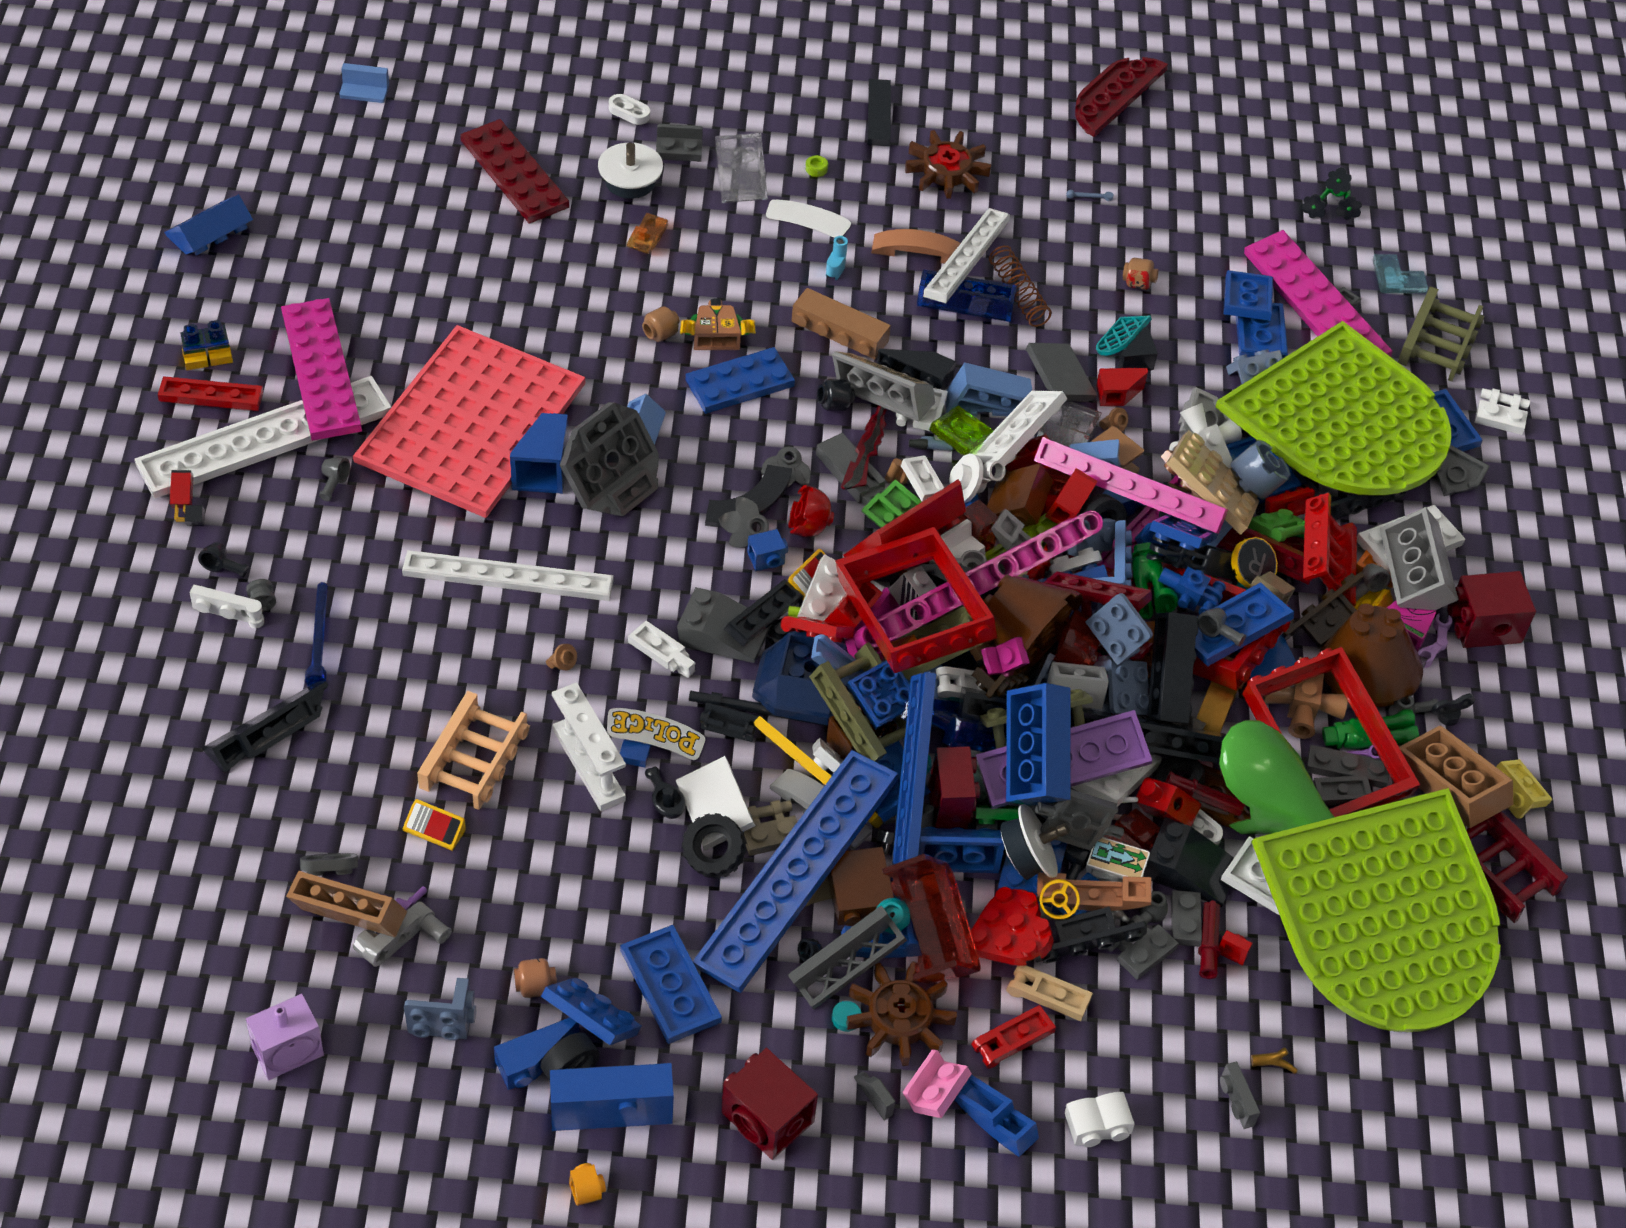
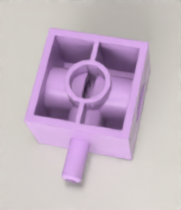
M302 994L245 1018L252 1049L268 1081L324 1056L319 1026Z

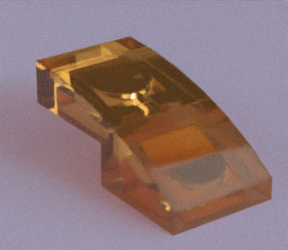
M646 213L640 226H636L627 242V247L649 254L664 234L668 226V220Z

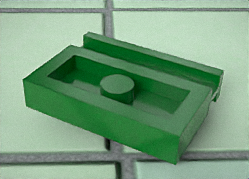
M976 804V811H973V817L979 819L980 824H995V819L1010 821L1019 818V806L1006 805L992 809L991 805Z

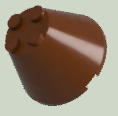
M1006 574L998 584V591L993 596L989 594L983 600L995 619L997 638L993 639L995 646H998L1013 638L1022 637L1023 646L1030 663L1020 668L1026 666L1033 668L1068 627L1070 622L1067 620V617L1072 610L1078 611L1083 601V595L1076 590L1019 576L1011 577Z
M1361 604L1358 610L1326 641L1319 651L1320 653L1327 648L1334 650L1342 647L1376 707L1394 705V701L1404 697L1408 699L1409 696H1412L1418 690L1422 682V661L1401 619V613L1396 609ZM1332 672L1324 673L1323 681L1332 688L1331 692L1333 694H1344Z

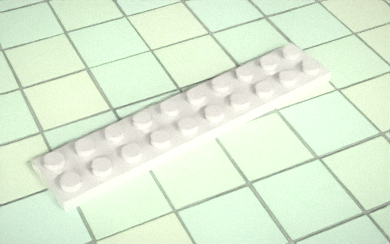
M372 376L351 383L361 425L383 418L392 408ZM300 400L135 458V464L153 498L156 499L170 494L171 470H191L194 475L193 485L319 440H311L303 401Z

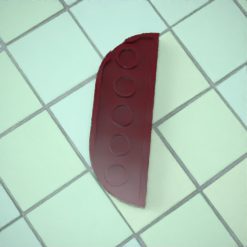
M1142 57V60L1136 59L1129 61L1130 58H1124L1109 65L1083 88L1077 97L1075 116L1085 133L1093 137L1099 134L1167 71L1168 64L1157 59Z

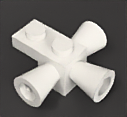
M1203 403L1180 412L1193 431V434L1197 433L1205 441L1204 445L1210 451H1216L1222 457V462L1228 468H1232L1230 464L1233 460L1226 444L1241 440L1242 431L1240 426L1231 419H1228L1220 426L1214 424L1208 427ZM1179 441L1172 442L1169 450L1174 451Z

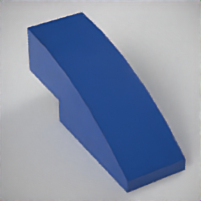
M971 1074L954 1100L990 1136L1020 1157L1039 1139L1036 1122L1014 1109L1011 1099Z

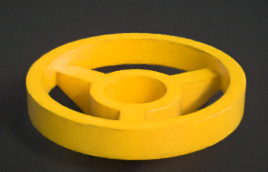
M1055 879L1045 884L1040 892V906L1049 917L1065 919L1072 916L1078 909L1080 902L1079 893L1071 882L1064 879ZM1064 883L1061 889H1056L1052 892L1051 896L1043 898L1045 890L1050 885ZM1068 885L1074 890L1077 897L1076 905L1072 911L1067 905L1068 895L1066 889ZM1056 894H1063L1065 900L1057 903L1054 900V896ZM1052 902L1056 907H1063L1067 914L1054 915L1044 907L1043 903Z

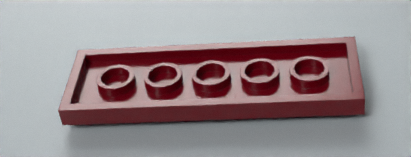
M501 119L460 134L461 142L529 224L569 208V200Z

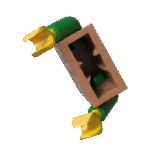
M714 298L708 302V305H701L698 314H694L689 320H681L680 334L694 335V350H740L741 335L756 334L755 320H744L739 314H735L733 306L723 305L720 299Z

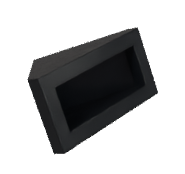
M1144 327L1121 353L1118 368H1148V370H1154L1158 353L1148 328Z

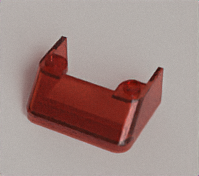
M921 854L882 868L884 875L893 878L891 887L894 895L907 902L922 955L918 956V963H915L916 973L913 974V979L929 984L979 972L981 970L980 960L957 883L949 864L932 856Z

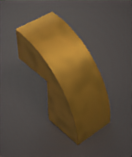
M1211 681L1193 728L1221 733L1239 688L1236 691Z

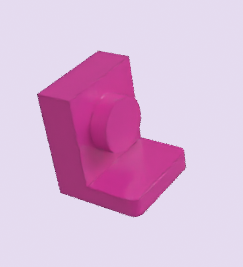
M1022 637L1013 638L996 647H986L981 650L984 665L989 675H1000L1030 663L1023 646Z

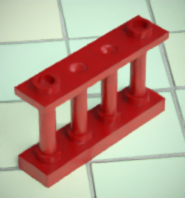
M1328 492L1306 500L1303 579L1307 581L1319 577L1327 586L1328 591L1331 589L1337 591L1343 586L1341 582L1348 575L1353 573L1356 576L1357 527L1353 522L1340 526L1331 516V495ZM1355 586L1344 595L1354 607L1356 606Z

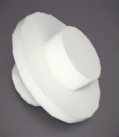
M970 453L964 455L952 468L949 477L950 484L958 479L961 482L965 503L971 501L976 493H982L987 483L991 481L983 477V464L980 457Z

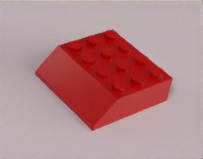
M958 479L872 533L843 556L847 557L935 527L941 536L961 521L958 517L966 512L961 482Z

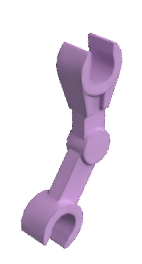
M1440 614L1436 615L1433 627L1437 630V640L1434 644L1418 651L1419 657L1428 659L1425 662L1424 668L1430 667L1436 655L1441 650H1445L1448 645L1447 631L1452 624L1450 615L1446 623L1439 621Z

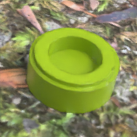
M811 156L806 160L805 170L813 177L824 176L828 172V161L822 156Z

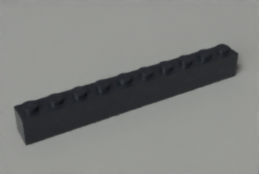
M962 686L957 714L960 718L980 721L979 716L987 714V711L990 709H1007V694L989 699L985 695L987 692ZM1071 708V728H1072V727H1075V726H1074V720H1073V714H1072V708ZM1083 709L1085 724L1118 715ZM1138 718L1149 752L1219 764L1222 741L1226 736L1225 733Z

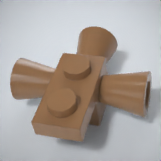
M1324 673L1297 683L1294 687H1287L1264 696L1265 704H1289L1287 717L1292 718L1288 732L1296 738L1307 739L1314 736V720L1318 710L1339 719H1344L1348 700L1344 694H1322Z

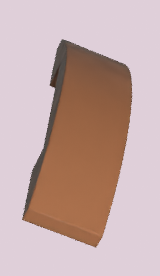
M895 229L874 234L871 253L895 256V250L935 255L941 256V263L945 264L961 243L947 236L929 231Z
M1038 873L1037 900L1039 901L1040 892L1045 884L1055 879H1064L1071 882L1078 890L1080 902L1077 910L1094 911L1110 907L1111 911L1151 905V877L1123 876L1122 882L1068 880L1066 879V874L1057 873L1056 877L1050 878L1045 873ZM1064 883L1050 885L1045 890L1043 898L1051 896L1054 890L1061 889ZM1068 885L1066 889L1068 895L1067 905L1070 909H1073L1076 905L1077 897L1074 890ZM1056 894L1054 900L1057 903H1061L1065 900V896L1063 894Z

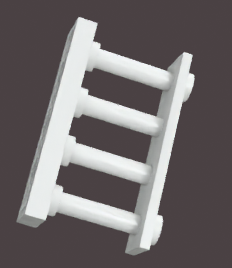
M576 682L553 691L552 697L565 717L564 720L553 724V732L599 810L603 811L625 802L626 795L614 777L613 772L626 767V763Z

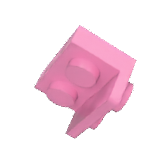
M931 1050L904 1089L903 1095L915 1113L942 1118L972 1073L968 1066L946 1062L938 1050Z

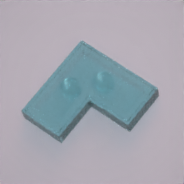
M1374 254L1372 261L1381 293L1427 292L1428 285L1424 271H1401L1397 255Z

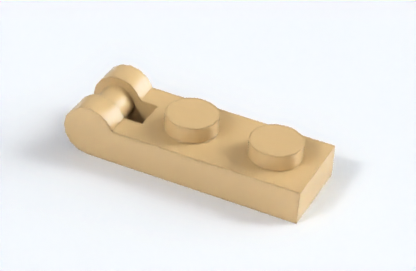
M1027 965L1016 967L1014 971L1015 978L1009 982L1006 991L1011 996L1026 998L1078 1021H1082L1092 998V992ZM1025 982H1033V985L1029 986L1025 984Z

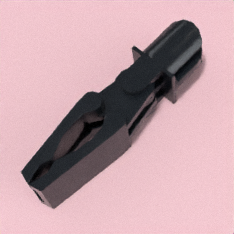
M1153 535L1152 539L1168 544V546L1151 543L1149 549L1166 556L1147 553L1146 558L1148 560L1171 564L1178 569L1191 567L1195 570H1201L1205 575L1238 581L1235 577L1237 576L1235 569L1232 570L1231 566L1233 551L1211 545H1205L1199 549L1195 548L1192 551L1179 546L1180 542L1170 539V541H1164Z

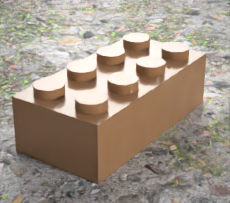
M1441 725L1399 747L1420 783L1418 788L1426 794L1449 788L1462 822L1467 827L1472 828L1513 805V780Z

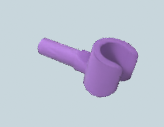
M1373 745L1365 750L1347 751L1348 753L1381 760L1379 756H1376L1377 751Z
M422 886L407 901L401 898H397L395 901L405 910H408L427 892V889Z

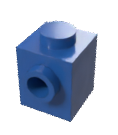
M778 529L748 536L747 553L755 571L776 568L785 564V554L789 551L788 544L785 538H781Z

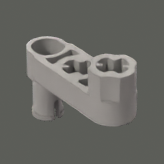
M417 902L407 910V914L396 937L381 933L378 935L374 931L364 930L357 936L353 943V949L374 967H377L391 957L420 930L426 931L439 944L444 943L452 931L451 928L435 917L434 911L423 902Z

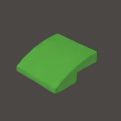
M895 479L881 494L877 493L861 512L881 528L922 501Z

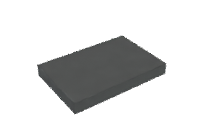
M1028 343L1026 351L1047 391H1063L1067 397L1066 401H1094L1097 394L1070 344Z

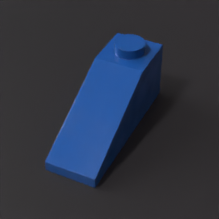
M569 1017L494 1046L495 1062L507 1089L523 1088L533 1080H536L543 1073L540 1066L545 1054L565 1037L579 1033V1023Z

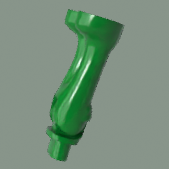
M1151 542L1135 545L1133 547L1134 552L1132 553V577L1135 587L1148 589V583L1151 582L1154 590L1156 612L1174 611L1178 606L1177 594L1158 581L1163 571L1162 562L1146 558L1147 553L1159 555L1158 552L1149 549ZM1151 601L1139 611L1142 619H1149L1153 616Z
M1403 709L1395 715L1382 717L1388 729L1391 730L1390 732L1397 745L1402 746L1419 737L1412 709ZM1351 718L1349 721L1334 722L1333 726L1322 727L1325 746H1336L1337 749H1341L1343 745L1346 749L1358 750L1368 749L1373 745L1358 718Z

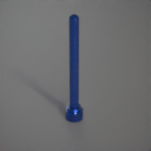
M320 582L317 585L311 665L305 671L304 679L308 687L318 681L327 680V672L322 666L328 586L325 582Z

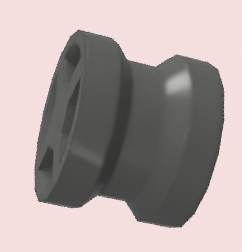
M257 579L247 585V595L251 599L261 602L262 612L268 611L275 606L276 597L272 593L273 585L269 580Z

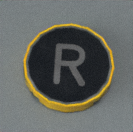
M1258 537L1248 538L1235 546L1232 552L1231 566L1232 570L1235 569L1237 574L1235 576L1236 579L1244 587L1250 588L1252 581L1258 575L1262 576L1270 571L1275 575L1277 573L1278 562L1276 553L1272 546L1264 539Z

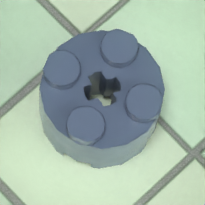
M1258 440L1235 458L1230 465L1241 479L1239 484L1247 493L1252 491L1261 500H1264L1288 480L1290 471L1282 457L1277 460L1270 452L1272 447L1269 444Z

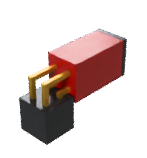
M171 470L170 505L172 508H175L174 520L176 522H185L187 526H204L205 509L203 505H192L194 479L192 471ZM179 508H183L185 517H178Z

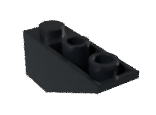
M879 349L877 364L885 365L892 370L905 373L920 381H925L936 389L945 390L954 378L956 361L936 352Z

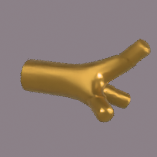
M1285 1047L1274 1053L1251 1055L1253 1067L1274 1065L1288 1069L1294 1074L1298 1071L1292 1064L1282 1059L1288 1055V1050Z

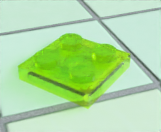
M960 406L953 408L933 421L929 428L940 440L951 445L962 455L973 454L994 431Z

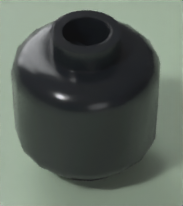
M826 379L823 384L819 385L817 390V401L827 411H845L855 400V391L847 380Z

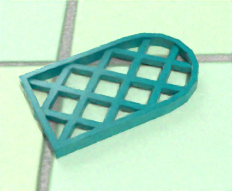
M1151 316L1120 317L1097 343L1096 350L1098 354L1103 356L1113 355L1127 348L1152 320Z

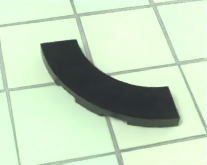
M767 465L760 482L752 490L739 497L752 500L757 504L759 514L763 515L783 496L790 482L792 468ZM736 498L709 500L705 526L722 527L718 519L727 512L736 511Z

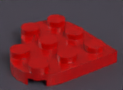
M1002 887L996 891L995 896L985 906L963 942L962 950L966 955L1010 965L1025 966L1027 965L1026 961L1033 960L1038 956L1041 959L1044 958L1051 950L1054 939L1048 920L1041 918L1036 895L1023 889Z

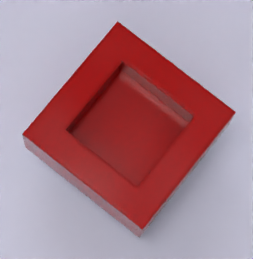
M1226 930L1219 948L1221 949L1222 956L1243 966L1252 943L1243 936Z

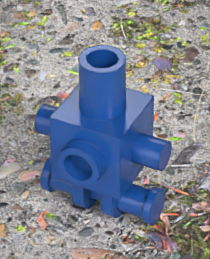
M1165 567L1158 579L1162 584L1175 590L1179 607L1195 611L1196 607L1200 606L1199 615L1206 610L1218 606L1223 598L1222 592L1226 589V585L1221 581H1215L1213 587L1209 586L1211 578L1204 575L1201 570H1194L1190 567L1186 568L1183 576Z

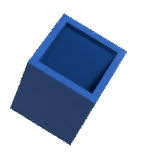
M541 413L510 453L512 490L563 494L565 475L560 467V463L563 457V450L569 440L567 414Z

